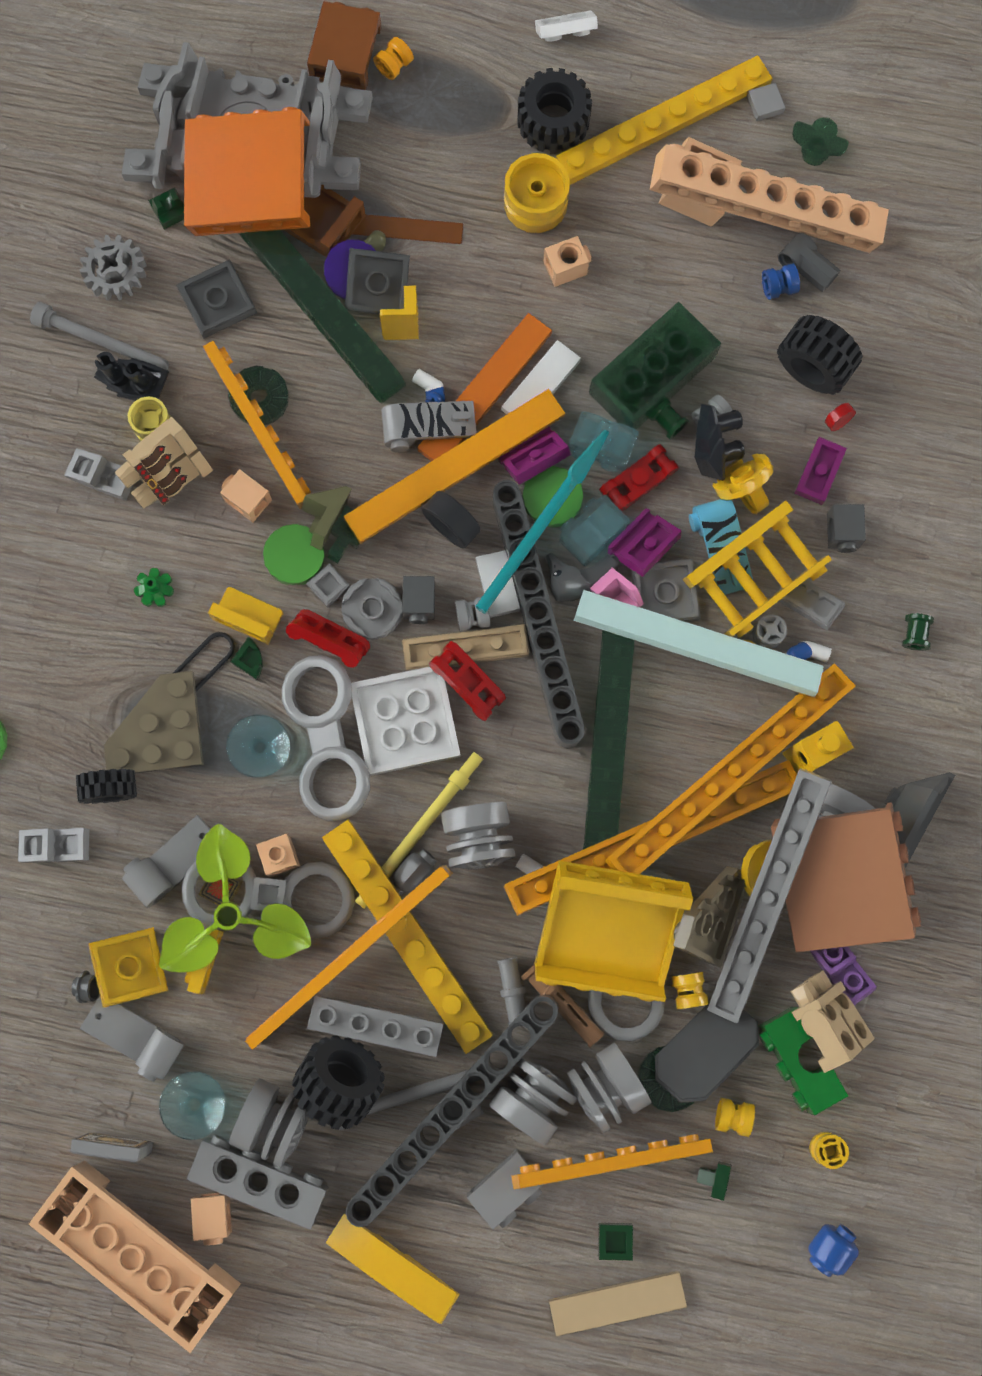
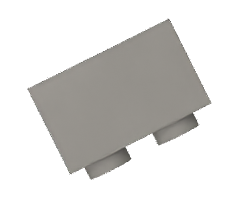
M517 1149L467 1193V1199L492 1229H495L498 1225L502 1228L507 1226L517 1216L514 1210L523 1202L527 1205L531 1204L542 1193L540 1190L542 1185L513 1189L511 1175L521 1174L520 1167L529 1165Z

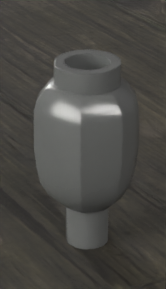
M423 848L419 853L410 854L395 872L394 886L400 895L404 892L411 893L434 872L433 865L437 860L426 849Z

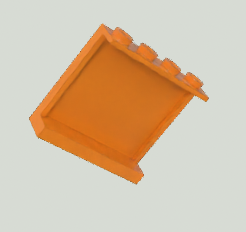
M285 107L282 111L270 112L258 109L249 114L227 112L224 116L212 117L202 114L192 119H185L184 226L193 235L205 236L310 228V216L304 210V126H310V121L303 111L295 107Z

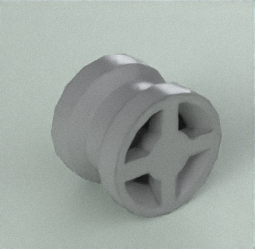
M775 614L765 615L754 626L752 638L756 645L769 649L776 648L786 637L787 625L780 616Z

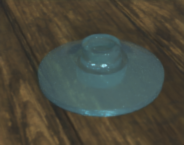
M266 715L248 716L240 720L230 731L226 744L227 755L231 764L240 773L254 778L267 777L276 773L287 761L290 752V739L286 729L276 719ZM260 742L264 743V752L256 753L254 750L255 745Z
M187 1072L173 1078L164 1088L159 1102L160 1117L165 1127L173 1135L186 1140H196L211 1134L220 1125L226 1109V1099L221 1086L214 1078L202 1072ZM192 1098H196L200 1102V1108L197 1111H193L189 1107V1102Z

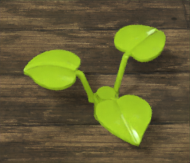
M222 824L213 826L202 839L196 855V867L199 875L206 882L211 883L222 879L223 903L214 912V923L206 929L199 919L193 917L177 919L167 928L162 941L159 967L163 970L183 973L204 968L213 961L219 949L218 942L209 934L218 927L223 930H231L239 923L258 926L253 934V942L258 952L268 958H286L311 946L308 927L293 908L279 903L269 904L263 909L261 920L243 917L240 907L236 903L229 901L228 878L236 879L241 877L247 871L251 858L246 843Z

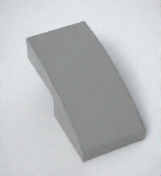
M76 448L64 475L89 488L125 501L133 487L132 485L127 488L115 474V471L122 465L109 462L103 456Z
M47 828L19 830L18 862L89 861L90 829L54 830Z

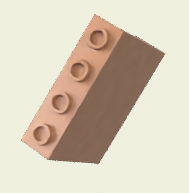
M892 802L887 803L885 808L818 817L786 899L796 952L915 938L916 927H921V918L918 907L912 908L910 895H915L914 881L912 875L906 876L904 863H909L906 843L900 844L898 831H903L900 811L894 812ZM775 819L771 825L772 836L775 834L780 819Z

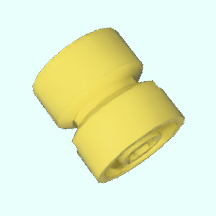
M149 396L139 398L133 402L127 415L128 422L140 441L171 417L162 401Z

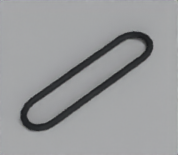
M223 632L211 634L173 673L181 672L215 637L226 638L230 643L228 654L196 685L197 692L234 653V641L228 634Z

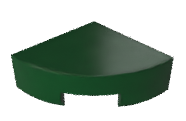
M248 637L230 662L257 681L262 672L263 658L256 643Z

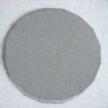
M361 579L351 585L343 596V620L350 631L366 639L384 638L395 631L402 620L401 595L394 585L384 579Z

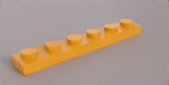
M214 341L209 342L203 346L205 352L299 509H302L304 497L311 493L310 489L302 477L295 478L291 471L292 468L296 467L287 451L280 453L275 444L280 439L271 424L265 427L259 417L263 416L264 413L256 399L254 398L249 401L244 393L249 388L241 374L237 373L234 375L228 365L232 364L233 361L225 347L223 346L218 349Z
M698 1134L679 1137L680 1144L668 1146L667 1140L647 1143L649 1150L637 1152L636 1145L616 1149L617 1156L605 1158L604 1151L584 1155L585 1162L573 1164L572 1157L552 1161L553 1168L541 1170L539 1163L521 1166V1174L511 1175L513 1189L713 1152L711 1139L699 1140Z

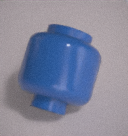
M829 1224L822 1226L809 1244L810 1262L828 1277H831L833 1274L843 1276L859 1255V1249L854 1243L856 1239L855 1234L842 1224L838 1227Z

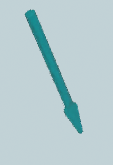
M604 430L571 465L568 477L475 607L480 612L486 614L575 486L584 481L609 435L608 430Z

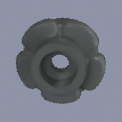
M83 971L80 974L81 977H76L73 980L72 994L79 1003L95 1001L99 995L95 975H90L89 971Z

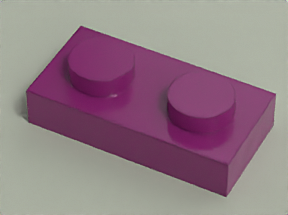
M818 437L794 494L823 505L847 448Z

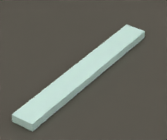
M583 590L574 618L576 622L808 696L815 697L818 693L824 668L822 665Z

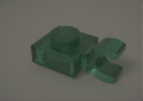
M347 505L331 529V534L337 537V539L330 548L327 558L337 564L343 557L348 545L355 549L360 545L344 520V515L354 510Z

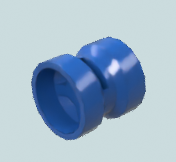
M794 264L784 265L780 270H775L774 268L763 270L762 286L768 300L779 298L780 294L784 293L787 295L799 293L800 278Z

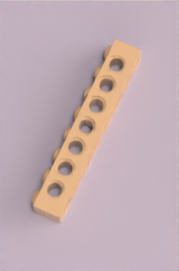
M666 144L656 155L650 190L794 232L804 233L808 236L868 253L882 245L884 241L889 209L879 207L875 202H862L852 199L850 195L845 193L835 194L824 191V188L818 185L807 186L797 183L791 177L780 178L773 176L763 169H749L736 161L715 159L709 153L691 152L678 144ZM682 168L688 170L691 177L685 175ZM711 176L717 179L719 185L712 181ZM739 185H742L746 189L747 193H744L740 189ZM767 193L773 196L774 201L768 197ZM795 201L801 205V209L796 206ZM822 209H824V210L828 213V216H829V217H827V216L823 213V210H822ZM850 217L853 218L855 224L851 222Z

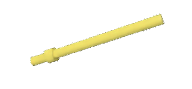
M473 752L459 771L455 769L448 778L450 782L383 864L382 868L388 877L393 874L459 790L463 791L470 782L468 778L483 761V758L477 753ZM359 895L355 899V902L365 909L367 905Z

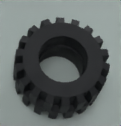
M547 68L546 73L536 72L534 79L529 77L525 81V87H521L518 97V128H521L520 134L523 139L528 138L527 144L531 147L537 145L538 151L544 152L545 149H548L550 154H556V150L561 149V152L568 150L569 146L574 147L578 145L579 139L583 140L589 129L592 109L591 92L589 88H585V81L582 78L577 80V74L572 71L570 74H566L565 69L559 68V72L553 71V68ZM548 105H558L569 113L562 117H549L543 114L540 109Z
M814 315L800 317L777 349L779 361L794 379L809 389L831 395L839 393L861 364L863 357L859 345L850 334L834 322Z
M332 1036L331 1039L325 1037L320 1039L319 1043L315 1042L296 1071L292 1086L295 1087L293 1090L294 1098L300 1100L297 1105L301 1110L306 1109L308 1112L307 1117L311 1120L315 1118L321 1126L325 1127L328 1124L331 1126V1129L339 1130L341 1126L344 1129H350L353 1125L357 1126L363 1121L379 1098L385 1085L382 1083L385 1079L384 1073L380 1071L382 1066L379 1061L374 1059L375 1055L371 1050L367 1051L363 1048V1044L360 1042L356 1044L352 1042L351 1038L345 1037L343 1040L339 1036Z

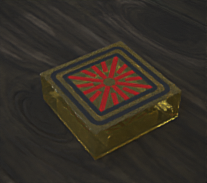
M228 878L229 901L233 902L243 881L237 878ZM222 879L211 883L205 881L198 895L219 906L223 903Z

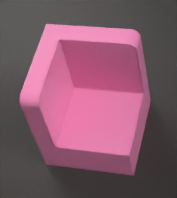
M611 568L590 588L593 593L637 607H641L644 604L638 588L614 568Z

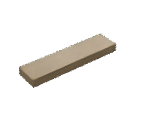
M525 624L402 640L406 671L429 667V662L435 656H440L444 652L443 648L449 641L457 643L475 663L529 656ZM452 661L449 666L458 665L456 661Z
M679 1271L548 1299L556 1336L687 1307Z

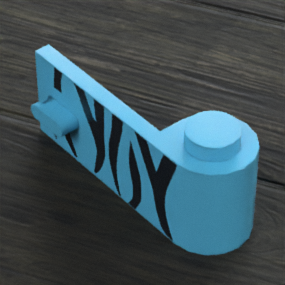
M719 499L694 506L693 513L689 514L691 529L693 532L698 531L699 535L704 537L709 558L742 534L732 500ZM743 548L737 553L740 557L738 561L753 579L746 549ZM721 565L712 572L716 577L714 581L725 595L744 590L728 568L725 570Z

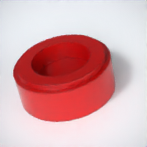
M843 403L828 414L825 424L832 432L837 431L855 416L856 411L849 403Z

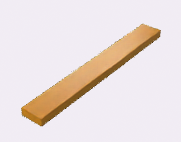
M547 389L344 515V520L359 543L362 544L426 504L437 491L445 492L557 422L566 413L551 391Z
M442 865L252 1032L245 1041L253 1050L448 879L453 874L448 866Z

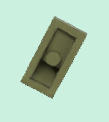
M343 486L309 494L304 497L302 510L315 516L309 532L313 534L311 546L322 550L348 503L351 488Z

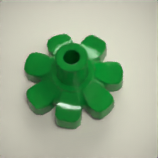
M151 568L149 576L140 573L136 578L141 585L134 587V593L137 597H142L141 603L147 607L151 606L153 601L158 607L166 605L164 596L171 597L174 593V588L169 586L172 582L171 576L168 573L160 576L158 568Z

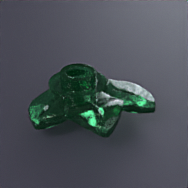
M819 118L814 121L812 126L801 121H797L794 124L793 140L801 146L802 158L810 165L818 166L826 161L829 156L843 155L849 145L848 140L837 137V124L831 118Z

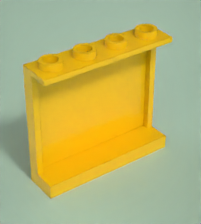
M559 861L535 959L536 981L550 986L564 985L575 987L581 991L594 990L606 992L612 996L637 997L647 1002L654 1000L665 1002L664 985L675 948L673 946L675 941L674 930L676 925L681 922L684 911H690L693 902L689 883Z

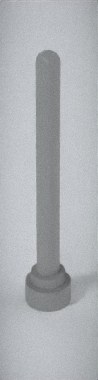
M39 301L32 309L30 323L37 327L45 329L46 327L51 328L53 326L126 357L138 359L166 370L169 367L168 361L58 316L57 312L50 305Z
M468 1070L379 1097L367 1115L452 1089ZM471 1076L470 1078H468V1084L481 1080L482 1078L479 1076Z

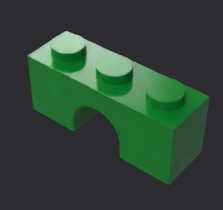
M792 1006L760 1024L759 1027L763 1033L759 1034V1037L768 1052L773 1050L779 1062L775 1066L785 1082L789 1080L796 1091L792 1093V1097L801 1111L806 1110L807 1113L815 1116L848 1097V1094L834 1069L824 1073L821 1067L813 1071H807L800 1064L799 1050L806 1041L813 1037L804 1031L801 1019L796 1021L792 1012L798 1007Z

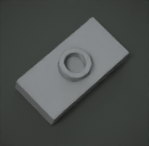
M792 572L790 578L794 580L799 575ZM805 580L779 600L782 604L826 631L845 608V602L808 580Z

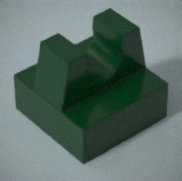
M175 187L148 200L164 230L184 220V203Z
M719 1161L716 1171L700 1167L697 1182L713 1187L711 1197L724 1201L732 1165Z
M598 1223L599 1260L633 1261L632 1223Z

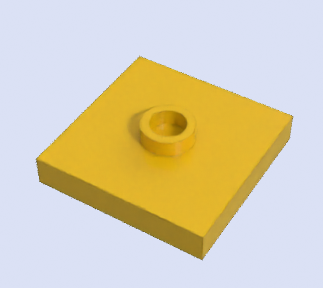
M154 927L88 944L103 1008L168 991L164 970L159 967L161 956Z

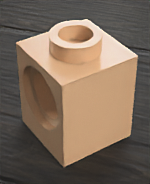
M578 236L544 249L543 262L554 287L587 275L589 263L592 261L591 254L586 245L582 246ZM572 258L576 262L568 264L563 259Z
M240 469L235 475L231 474L228 476L221 487L222 491L220 494L224 501L252 523L255 522L272 501L269 491Z
M288 834L256 844L266 876L271 878L300 867L292 839Z
M215 1192L196 1194L191 1198L193 1241L203 1240V1245L223 1243V1238H227L232 1233L230 1197Z

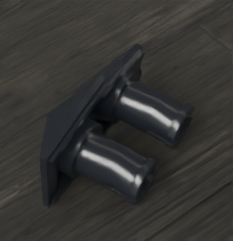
M101 352L97 355L100 362L95 360L97 371L94 378L107 386L106 389L117 393V397L133 401L147 396L159 399L169 374L168 370L134 358L130 360L118 358L116 361L109 352Z
M701 404L694 456L701 475L723 481L725 480V462L740 460L744 457L745 448L740 440H734L725 444L724 438H722L723 432L738 430L742 427L743 418L738 410L717 415L715 406Z

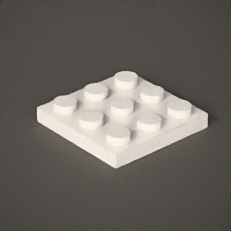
M430 666L351 683L352 700L364 760L370 776L461 757L445 680L436 674Z

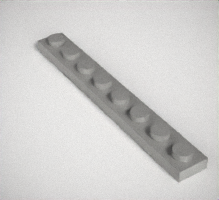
M799 769L707 1011L734 1023L739 1022L832 780L805 769Z

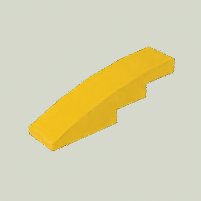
M343 1214L326 1241L327 1245L360 1270L438 1324L443 1323L460 1295L409 1254H403L379 1234L372 1233L366 1227L352 1225L347 1219L346 1214Z

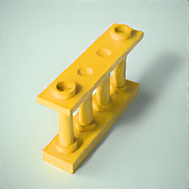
M787 500L683 578V581L690 589L695 585H698L700 589L704 587L731 622L733 627L724 633L725 635L732 637L736 634L738 638L742 637L754 627L751 624L753 620L809 577L812 581H815L828 571L825 565L832 560L831 557L827 555L817 561L787 523L790 520L786 515L794 510ZM770 528L774 532L778 531L807 568L794 580L790 578L763 543L765 539L762 534ZM745 547L750 551L754 550L782 587L781 590L769 599H767L738 561L740 557L737 553ZM721 565L725 570L728 568L758 606L744 618L713 580L716 577L712 572Z

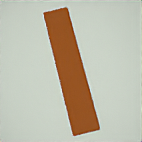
M365 214L364 219L352 233L353 235L369 236L373 231L379 230L385 234L386 238L461 244L463 223Z

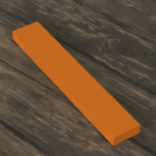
M530 313L524 317L456 400L473 401L476 426L552 334V330ZM466 438L424 439L417 447V451L430 461H433L462 443Z

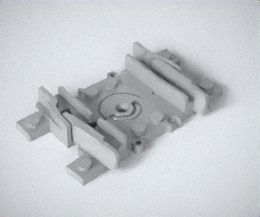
M183 42L178 65L143 64L137 88L140 95L155 97L153 111L159 124V132L154 150L125 148L122 168L124 181L152 182L154 188L164 189L166 166L171 165L170 170L178 174L182 183H184L185 119H192L202 114L215 117L224 116L227 112L249 114L258 109L272 112L282 111L285 107H295L301 109L310 121V126H304V197H318L321 185H324L325 189L359 190L360 157L333 156V144L339 120L368 123L373 96L372 91L340 87L341 74L334 60H328L323 83H319L320 77L308 76L307 70L302 69L299 83L294 85L292 76L288 74L279 77V84H276L271 78L242 75L239 70H236L234 78L224 79L223 68L215 72L209 71L205 57H199L198 60L197 55L188 42Z

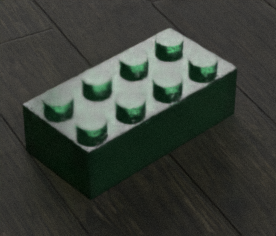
M677 302L591 380L589 394L631 435L649 419V415L661 402L666 399L670 400L716 358L721 342L680 302Z

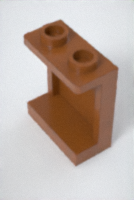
M323 1L307 61L309 76L320 77L319 81L323 82L328 60H334L341 74L340 86L367 90L369 82L368 67L376 36L381 33L382 29L380 12L370 8L346 6L341 2L331 3Z
M321 185L318 197H304V210L310 216V228L287 229L284 231L327 258L329 251L338 243L348 240L366 216L364 202L355 196L351 201H348L331 189H325L324 185Z

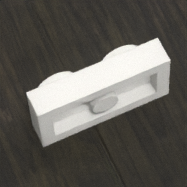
M591 10L535 20L536 33L541 39L545 38V41H557L562 39V35L573 33V36H585L590 34V30L598 29L597 16Z

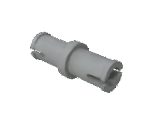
M518 957L497 961L503 986L500 993L501 997L505 998L509 1020L508 1025L525 1009L523 993H526V988L521 984L517 962Z

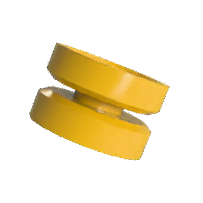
M531 153L521 156L510 165L505 175L504 209L508 219L517 228L528 233H543L552 230L562 222L567 212L570 178L564 165L558 159L544 153Z

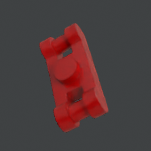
M662 444L652 448L645 456L599 488L604 497L608 496L613 502L612 507L617 514L634 504L680 468L675 460L671 461L665 454L667 451ZM654 462L661 468L656 474L650 467ZM624 486L628 494L623 496L618 489Z
M302 609L295 619L286 626V633L291 639L299 640L302 638L318 646L320 649L340 657L343 664L350 668L356 667L362 660V657L370 650V643L366 638L308 609Z
M449 641L443 648L444 652L440 656H435L429 662V666L463 698L479 719L486 721L492 715L491 710L495 706H500L506 700V696L457 643ZM452 661H456L460 666L456 671L449 666ZM482 690L487 696L484 701L478 696Z

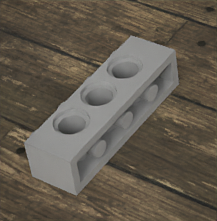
M318 995L314 996L307 1029L437 1057L444 1023Z
M213 1135L212 1139L207 1137L202 1140L186 1179L309 1230L314 1226L329 1186L322 1184L324 1179L309 1172H305L304 1176L292 1172L293 1166L288 1163H284L282 1168L261 1159L260 1152L252 1150L248 1153L231 1147L228 1139L218 1135ZM223 1159H232L236 1163L237 1172L234 1176H228L223 1173L221 1169ZM261 1171L265 1173L268 1178V1184L265 1188H257L253 1185V1172ZM283 1185H295L299 1191L298 1199L294 1201L285 1199L282 1194Z

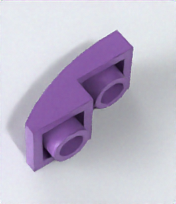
M848 946L810 951L832 985L840 981L846 988L843 993L850 998L854 1005L876 990L877 986L857 963L856 956Z

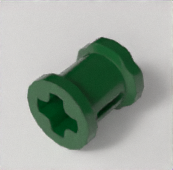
M666 399L652 411L649 419L652 422L656 421L667 432L666 437L671 440L685 428L689 420L686 417L682 418L670 406L671 401Z
M919 613L906 615L905 621L908 622L906 639L902 641V647L918 651L930 650L931 643L928 642L930 625L934 623V617Z

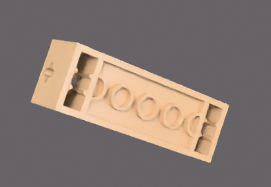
M83 1161L72 1166L28 1225L191 1353L241 1283L216 1263L207 1270L105 1189L110 1180L89 1163Z

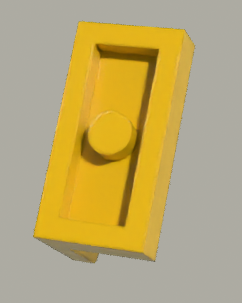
M416 285L404 286V309L380 310V322L384 340L419 339Z
M228 587L220 603H212L208 614L213 621L269 645L283 616V611L232 587Z

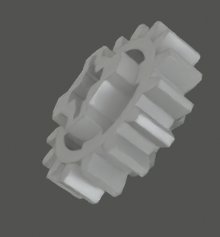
M105 235V242L100 243L95 239L93 240L96 246L94 249L90 247L85 248L88 257H80L83 268L79 270L82 277L85 278L83 281L87 288H92L95 296L98 297L103 292L106 300L109 301L112 295H116L120 301L122 300V293L126 292L129 296H133L131 288L133 286L136 288L142 287L139 278H146L147 275L143 268L147 267V263L144 257H142L141 249L139 246L135 247L131 239L124 243L121 235H117L115 241H111L109 235ZM130 259H132V269H131V270L128 269V267H129L130 264H131L130 261H129ZM97 265L99 268L96 270L97 276L95 277V266Z

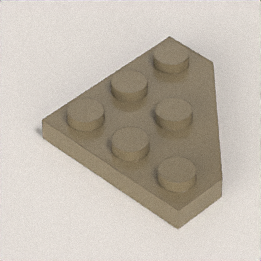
M193 671L162 674L157 678L104 744L106 770L132 769L136 774L204 765Z
M727 866L695 900L690 911L686 910L684 912L681 922L676 925L674 930V947L708 964L721 968L745 894L744 887L746 885L745 880L741 878L740 869Z

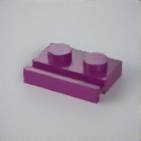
M549 426L505 453L498 460L501 465H504L505 470L517 484L520 485L571 456L569 446Z
M645 508L608 546V554L615 555L619 558L618 561L643 577L681 538L682 531L657 515L655 517L648 508Z

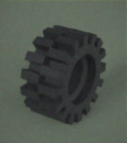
M104 769L76 775L77 799L79 803L119 802L120 800L126 801L137 797L135 771L132 769Z

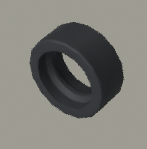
M437 491L422 507V512L431 525L447 540L460 548H466L480 533V526L475 518L457 500L443 491Z

